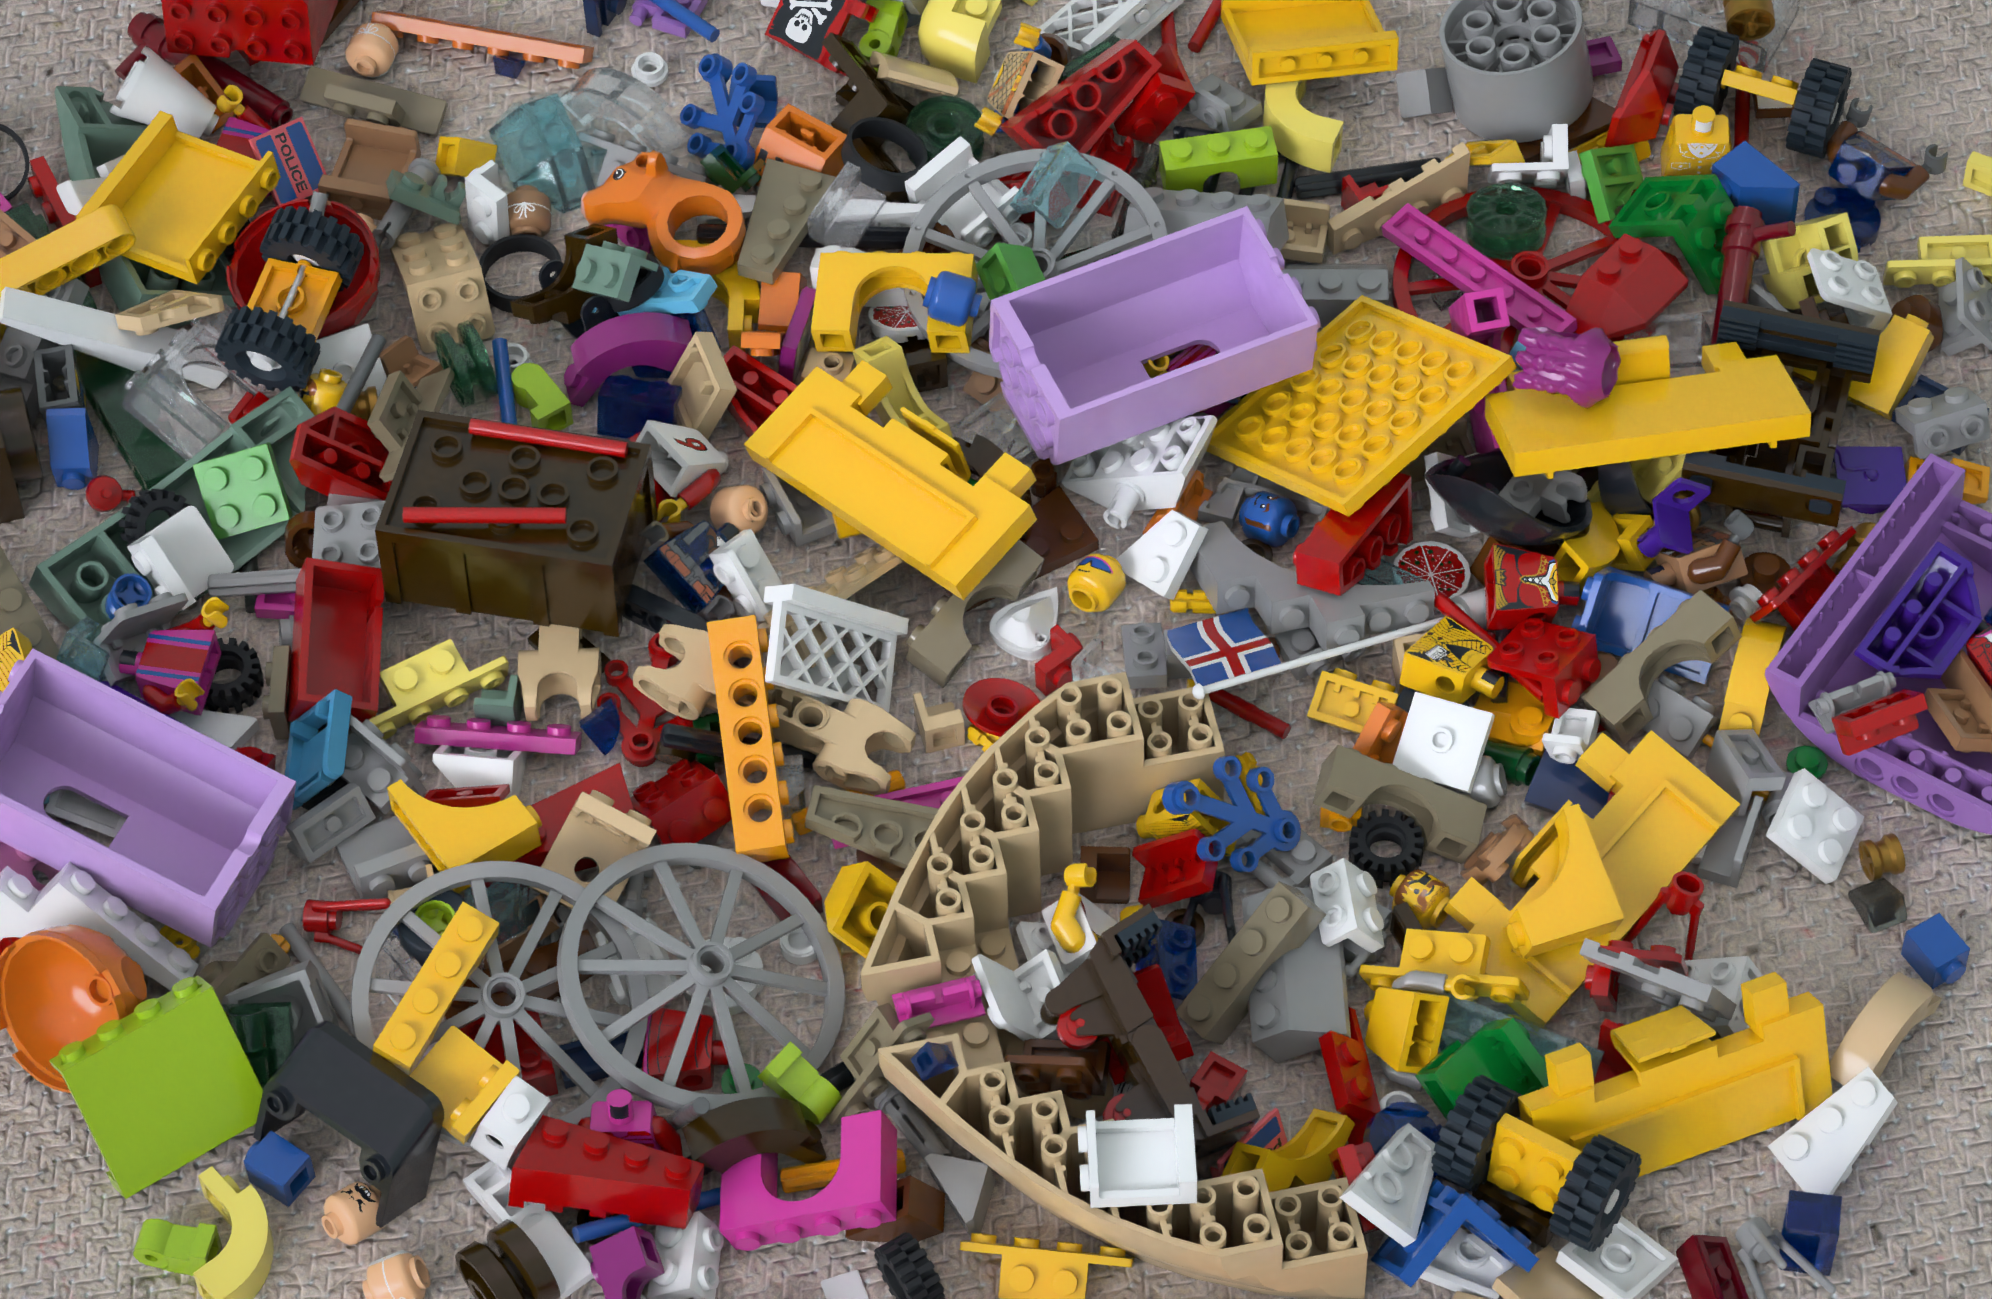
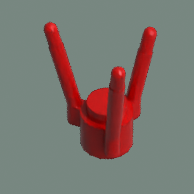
M1682 871L1674 874L1669 887H1661L1657 898L1622 941L1631 943L1662 905L1666 904L1667 909L1673 915L1684 916L1688 913L1690 914L1684 960H1693L1699 918L1704 908V903L1699 900L1704 890L1702 880L1690 872Z
M388 898L345 901L308 899L303 910V929L305 932H314V942L329 943L360 954L363 948L362 945L331 934L333 930H340L343 912L387 909L391 901Z

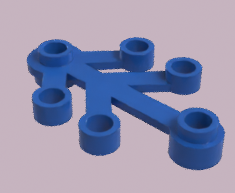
M717 53L708 54L701 59L698 70L703 80L710 83L717 115L706 113L702 108L694 104H687L681 111L680 121L683 125L692 129L702 127L722 132L725 142L722 145L747 171L755 160V150L750 145L749 139L757 118L765 106L762 96L749 92L750 87L756 81L757 70L746 63H739L733 70L732 62ZM732 75V81L737 85L730 101L726 83ZM741 112L745 113V115L743 117L739 129L737 130L736 125ZM695 133L690 137L687 149L689 153L699 158H705L720 143H714L711 138L701 133Z
M1235 756L1219 757L1213 765L1214 775L1218 780L1222 781L1232 804L1200 794L1197 787L1189 781L1171 782L1163 791V805L1173 815L1190 814L1193 811H1197L1230 822V824L1213 836L1203 837L1199 840L1197 853L1203 861L1221 860L1225 855L1226 847L1250 830H1254L1262 835L1249 846L1234 849L1230 856V864L1236 872H1252L1258 866L1259 858L1271 849L1289 851L1300 840V822L1292 812L1281 809L1272 790L1275 781L1274 774L1267 767L1252 768L1246 775V784L1251 791L1256 792L1265 815L1255 812L1239 779L1242 766L1239 759ZM1226 763H1228L1230 767V772L1228 775L1225 772ZM1259 774H1261L1263 779L1261 786L1258 783ZM1184 793L1186 794V803L1184 801ZM1210 843H1212L1214 847V852L1212 855L1209 852ZM1243 854H1245L1247 858L1245 866L1242 863Z

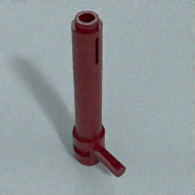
M140 12L129 23L127 32L128 36L132 38L133 44L137 47L115 69V73L125 80L135 61L141 60L143 62L147 58V56L141 54L145 46L152 49L164 61H169L175 66L189 54L168 53L164 20L153 13L146 14L145 12ZM196 55L223 91L228 85L237 86L243 94L241 104L251 107L270 126L278 127L290 122L293 116V109L290 108L289 102L217 57Z
M1738 206L1732 209L1731 215L1726 219L1725 231L1728 235L1724 237L1721 249L1724 261L1710 345L1716 344L1724 300L1748 304L1754 264L1760 257L1762 241L1794 236L1796 226L1793 221L1765 225L1762 220V213L1756 208Z

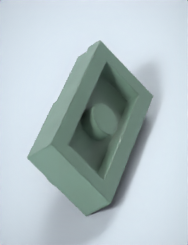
M392 169L386 180L389 199L459 225L461 221L459 208L466 196L465 184L463 182H459L454 191L447 193L444 191L448 183L445 175H439L434 185L429 186L415 173L405 172L403 174Z

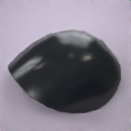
M1502 451L1481 453L1469 457L1458 455L1456 458L1434 465L1423 475L1437 495L1461 519L1482 534L1508 545L1538 547L1563 543L1583 531L1590 524L1593 516L1588 497L1583 503L1567 500V513L1570 515V522L1561 523L1545 516L1542 509L1536 517H1533L1513 506L1498 495L1513 477V473Z

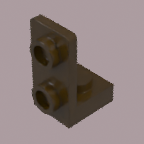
M917 335L907 337L908 342L898 343L902 346L910 375L918 392L948 387L947 358L945 353H931L929 341L927 339L918 340Z

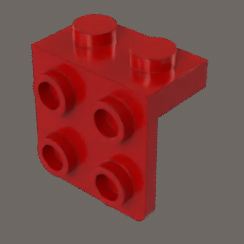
M1164 43L1153 55L1162 66L1114 122L1119 135L1130 136L1132 139L1152 145L1195 96L1196 93L1174 45Z
M1528 618L1520 622L1487 657L1488 667L1491 669L1541 682L1545 715L1558 719L1571 705L1577 702L1580 695L1598 679L1601 672L1596 635L1579 631L1575 628L1548 623L1537 618Z
M687 759L674 763L667 769V775L656 782L649 781L640 785L633 791V796L630 798L634 811L652 820L650 827L657 830L655 836L661 845L696 843L732 820L729 794L719 776L696 760L689 763Z
M1620 940L1608 941V946L1600 945L1601 948L1619 954L1622 951L1635 956L1644 964L1659 969L1664 967L1688 977V967L1681 954L1676 953V948L1651 945L1650 950L1633 949V943ZM1588 964L1585 976V990H1590V998H1593L1599 1011L1616 1013L1620 986L1617 981L1620 972L1597 964Z

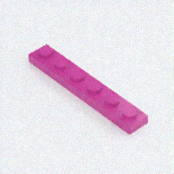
M1409 203L1381 226L1385 238L1464 293L1503 287L1510 325L1519 331L1526 327H1548L1556 332L1573 333L1577 329L1576 318Z

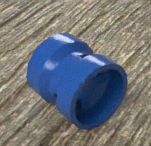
M134 573L118 577L105 602V609L109 618L113 619L115 617L114 612L125 606L121 600L126 605L136 603L138 607L149 604L152 591L148 581Z

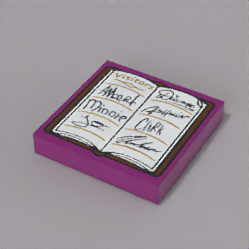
M805 287L801 291L781 347L778 373L795 383L812 337L811 324L816 289Z

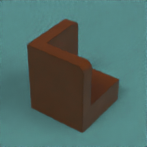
M1081 846L1080 863H1086L1087 867H1094L1097 872V878L1094 886L1080 888V894L1092 903L1128 904L1130 900V848Z

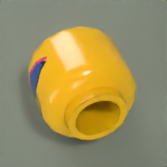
M1089 554L1084 557L1068 577L1069 597L1076 607L1085 612H1103L1107 610L1121 595L1126 586L1125 574L1121 564L1109 555Z

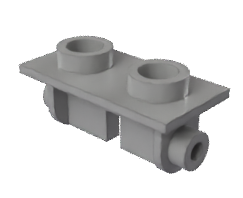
M1878 671L1875 676L1860 681L1855 685L1844 687L1829 694L1823 692L1820 694V698L1808 702V705L1825 733L1830 734L1835 732L1832 717L1893 694L1892 688L1896 687V681L1891 672L1884 673L1883 671Z

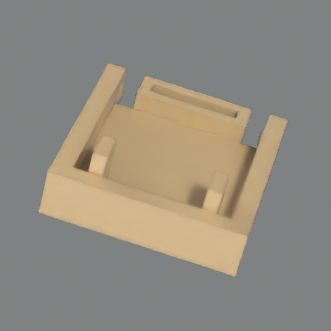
M695 332L662 389L664 398L670 400L668 408L675 425L696 429L707 440L737 391L713 332Z

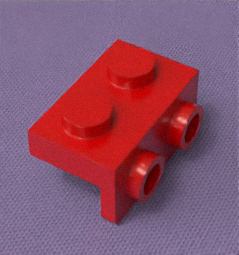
M1190 829L1133 847L1132 856L1145 867L1138 902L1141 905L1150 904L1153 909L1212 891L1218 861L1206 862L1198 856L1197 844L1201 838L1205 837L1198 829ZM1212 843L1209 844V852L1211 855L1214 852V847Z

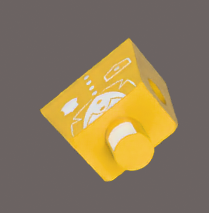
M1705 105L1696 107L1692 114L1675 115L1660 152L1661 176L1711 174L1712 165L1732 150L1728 117L1725 115H1715V111Z

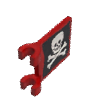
M780 0L764 35L820 63L835 73L847 76L846 73L839 71L831 64L828 59L831 54L823 46L822 42L830 32L842 37L852 14L874 23L879 9L861 0Z

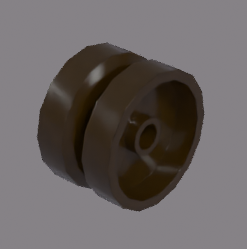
M506 1219L488 1232V1246L474 1241L455 1255L462 1278L475 1299H558L561 1296L557 1281L546 1260L526 1233L511 1220Z

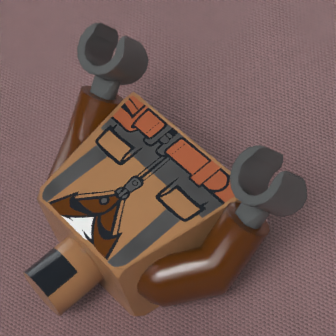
M1703 502L1698 504L1702 514L1699 526L1705 524L1712 515L1709 505ZM1736 509L1727 517L1724 523L1725 527L1732 532L1731 535L1706 526L1696 529L1691 533L1693 551L1690 554L1664 548L1655 557L1657 566L1645 570L1644 578L1695 594L1700 589L1703 591L1747 575L1748 571L1740 541L1748 538L1753 533V521Z

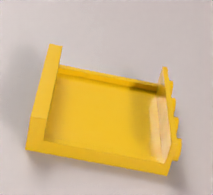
M1221 0V19L1251 86L1397 70L1399 37L1395 30L1384 31L1369 0Z
M159 111L76 215V220L100 207L111 204L117 205L136 237L134 246L121 256L198 285L205 274L213 269L216 260L225 248L234 242L237 233L246 221L255 215L258 206L267 194L276 188L281 176L273 152L267 151L260 161L178 131L173 115Z

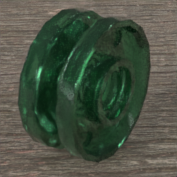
M943 95L920 102L909 113L906 127L915 132L923 141L927 150L926 164L959 136L971 145L973 157L978 162L982 158L984 132L974 126L975 122L977 123L981 117V112L972 103L959 97ZM908 154L909 160L915 165L912 157Z
M1498 183L1480 188L1470 196L1466 205L1468 220L1466 236L1468 243L1478 252L1490 258L1507 260L1512 259L1522 251H1537L1542 247L1546 238L1545 220L1547 218V207L1545 199L1537 191L1525 185Z
M469 320L457 325L458 343L455 342L450 333L445 329L434 334V343L439 362L444 370L451 368L455 373L450 389L459 405L463 408L475 403L473 389L475 385L486 399L495 397L498 394L497 381L490 358L477 330Z

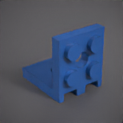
M1435 1179L1430 1185L1416 1241L1404 1248L1389 1236L1370 1260L1384 1272L1412 1287L1461 1225L1487 1243L1510 1263L1526 1272L1532 1269L1539 1258L1528 1250L1532 1242L1512 1226L1508 1227L1499 1220L1501 1215L1483 1200L1478 1201L1468 1192L1461 1193L1460 1195L1452 1187L1444 1186L1439 1180Z

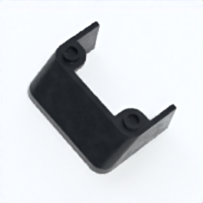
M321 1021L308 1029L264 1086L253 1138L262 1141L271 1130L276 1132L304 1114L305 1109L310 1111L361 1147L359 1157L361 1175L368 1183L382 1192L376 1215V1225L382 1228L426 1197L444 1121L442 1103L432 1091L334 1023Z

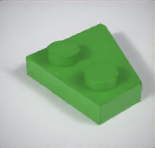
M1634 144L1590 149L1579 153L1582 175L1587 182L1598 224L1613 220L1616 217L1614 213L1616 208L1625 205L1630 199L1632 191L1637 190V187L1644 181Z

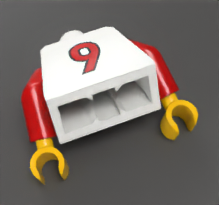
M647 420L642 431L628 438V441L651 444L654 479L671 497L678 498L676 501L666 499L659 504L656 521H660L663 517L669 516L667 522L680 521L681 512L685 508L691 510L718 487L721 481V474L728 467L729 460L726 453L717 451L699 431L693 428Z

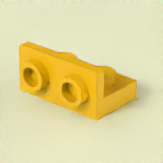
M1335 668L1333 673L1322 670L1307 717L1360 734L1377 702L1397 705L1399 694L1394 693L1395 686L1382 681L1373 680L1371 685L1356 681L1358 675L1344 669Z

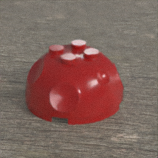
M309 199L290 201L264 212L253 220L234 243L235 253L231 265H227L226 273L228 287L239 309L242 306L248 305L267 262L261 257L263 253L260 252V246L274 214L280 208L285 210L286 206H293L296 210H298L299 206L307 207L309 211ZM331 201V205H326L324 217L329 218L332 216L338 219L336 223L339 225L346 224L350 227L349 233H356L360 237L359 242L364 244V254L350 286L347 289L344 288L342 292H337L317 339L357 326L371 309L379 292L380 256L374 235L359 214L349 207Z

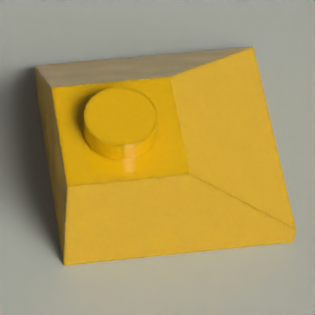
M868 861L842 866L824 901L828 932L866 959L898 883Z

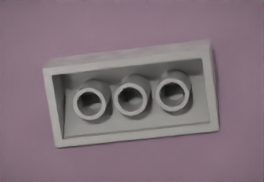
M1160 187L1144 188L1159 208L1168 235L1248 206L1254 218H1259L1264 224L1267 239L1272 248L1276 247L1281 251L1289 239L1284 198L1269 197L1266 194H1255L1252 196L1234 195L1228 191L1205 193L1194 189L1175 191L1162 190ZM1132 203L1128 206L1124 234L1147 225ZM1151 238V239H1148V240L1143 241V242H1141V243H1138V244H1136V245H1134V246H1131V247H1129V248H1126V249H1124V250H1121V252L1126 251V250L1131 249V248H1134V247H1137V246H1139V245L1145 244V243L1150 242V241H1153V240H1152V238Z
M1284 263L1285 268L1281 270L1283 274L1288 273L1290 277H1295L1298 280L1302 289L1303 299L1308 307L1313 306L1318 313L1321 324L1320 328L1328 325L1361 295L1386 305L1389 303L1388 268L1386 264Z
M1274 887L1242 898L1244 924ZM1295 887L1314 903L1312 888ZM1319 925L1301 947L1281 956L1264 972L1249 996L1252 1043L1277 1063L1321 1049L1318 1038L1330 1030L1351 1038L1343 941L1331 947L1326 946L1322 943Z

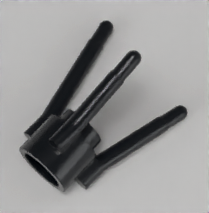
M1216 871L1212 891L1190 897L1177 934L1179 940L1185 939L1198 904L1209 914L1218 915L1223 913L1228 944L1235 937L1232 878L1227 873Z

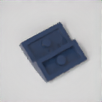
M1545 749L1524 802L1526 805L1556 814L1570 800L1572 805L1579 804L1581 810L1594 819L1607 804L1609 793L1575 766L1577 761L1573 764L1560 763L1551 758Z

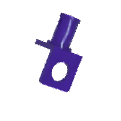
M1677 478L1652 499L1655 525L1637 539V542H1640L1638 544L1639 550L1650 558L1656 557L1664 548L1690 554L1693 551L1689 511L1711 493L1710 486L1685 478ZM1682 490H1689L1695 493L1693 496L1683 499L1673 496Z

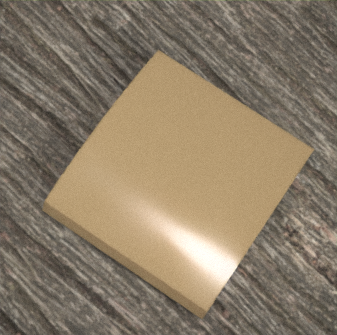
M872 51L870 64L872 67L879 68L876 79L944 97L956 96L958 94L959 87L957 81L948 70Z

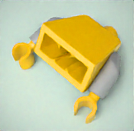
M1415 970L1394 980L1392 988H1377L1374 999L1369 1001L1364 1008V1017L1369 1022L1365 1043L1377 1055L1382 1070L1389 1080L1420 1092L1423 1090L1422 1085L1414 1075L1437 1056L1450 998L1445 995L1446 991L1451 992L1455 998L1460 1000H1476L1479 996L1467 995L1464 991V985L1468 980L1480 981L1477 976L1459 974L1453 979H1448L1447 974Z

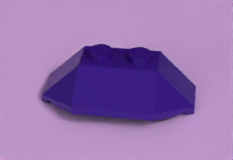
M1937 541L1857 647L1854 655L1884 673L1891 672L1894 677L1940 679L1982 622L1978 592L1973 578L1972 562Z

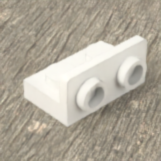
M747 529L741 531L709 554V557L714 564L713 570L716 577L721 583L726 585L734 599L733 605L736 612L741 617L755 615L757 622L765 621L763 616L773 609V605L764 603L765 587L783 584L753 531Z

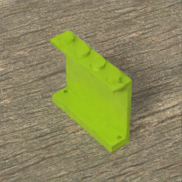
M199 975L194 978L188 977L178 981L172 986V991L157 999L151 998L141 1002L135 1007L133 1013L121 1020H111L104 1023L97 1029L96 1034L82 1042L75 1041L67 1044L59 1051V1055L49 1060L51 1065L62 1075L109 1168L106 1174L112 1186L125 1199L243 1132L257 1122L263 1089L213 987Z

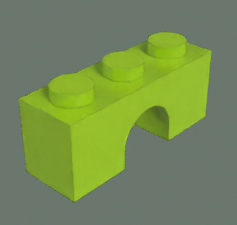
M1265 126L1159 141V171L1163 189L1175 191L1194 189L1198 192H1203V184L1206 179L1220 172L1236 174L1240 189L1276 184L1278 177V152L1272 127Z

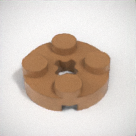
M1517 814L1507 817L1501 822L1506 830L1496 834L1491 831L1468 857L1463 865L1466 870L1461 871L1460 875L1466 881L1473 877L1482 886L1488 880L1492 883L1497 881L1509 867L1505 860L1514 850L1516 852L1523 850L1534 837V834L1528 829L1529 825Z

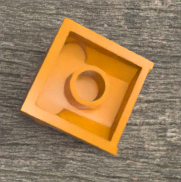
M1509 677L1507 703H1492L1490 697L1481 693L1473 708L1495 715L1488 740L1496 743L1532 748L1534 754L1542 758L1545 751L1542 743L1543 734H1551L1555 720L1554 717L1545 715L1544 703L1535 698L1513 677Z

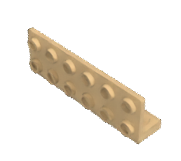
M873 546L858 553L854 557L856 562L848 568L841 566L827 573L824 576L826 582L817 588L815 586L807 588L847 599L902 563L903 560L882 546L877 549ZM773 609L763 616L765 621L758 625L759 629L766 628L768 635H770ZM787 614L785 628L791 637L798 628L792 616ZM818 623L811 631L820 646L827 639V636ZM802 638L795 645V648L802 661H804L811 653ZM831 647L824 654L826 659L835 653L833 648Z

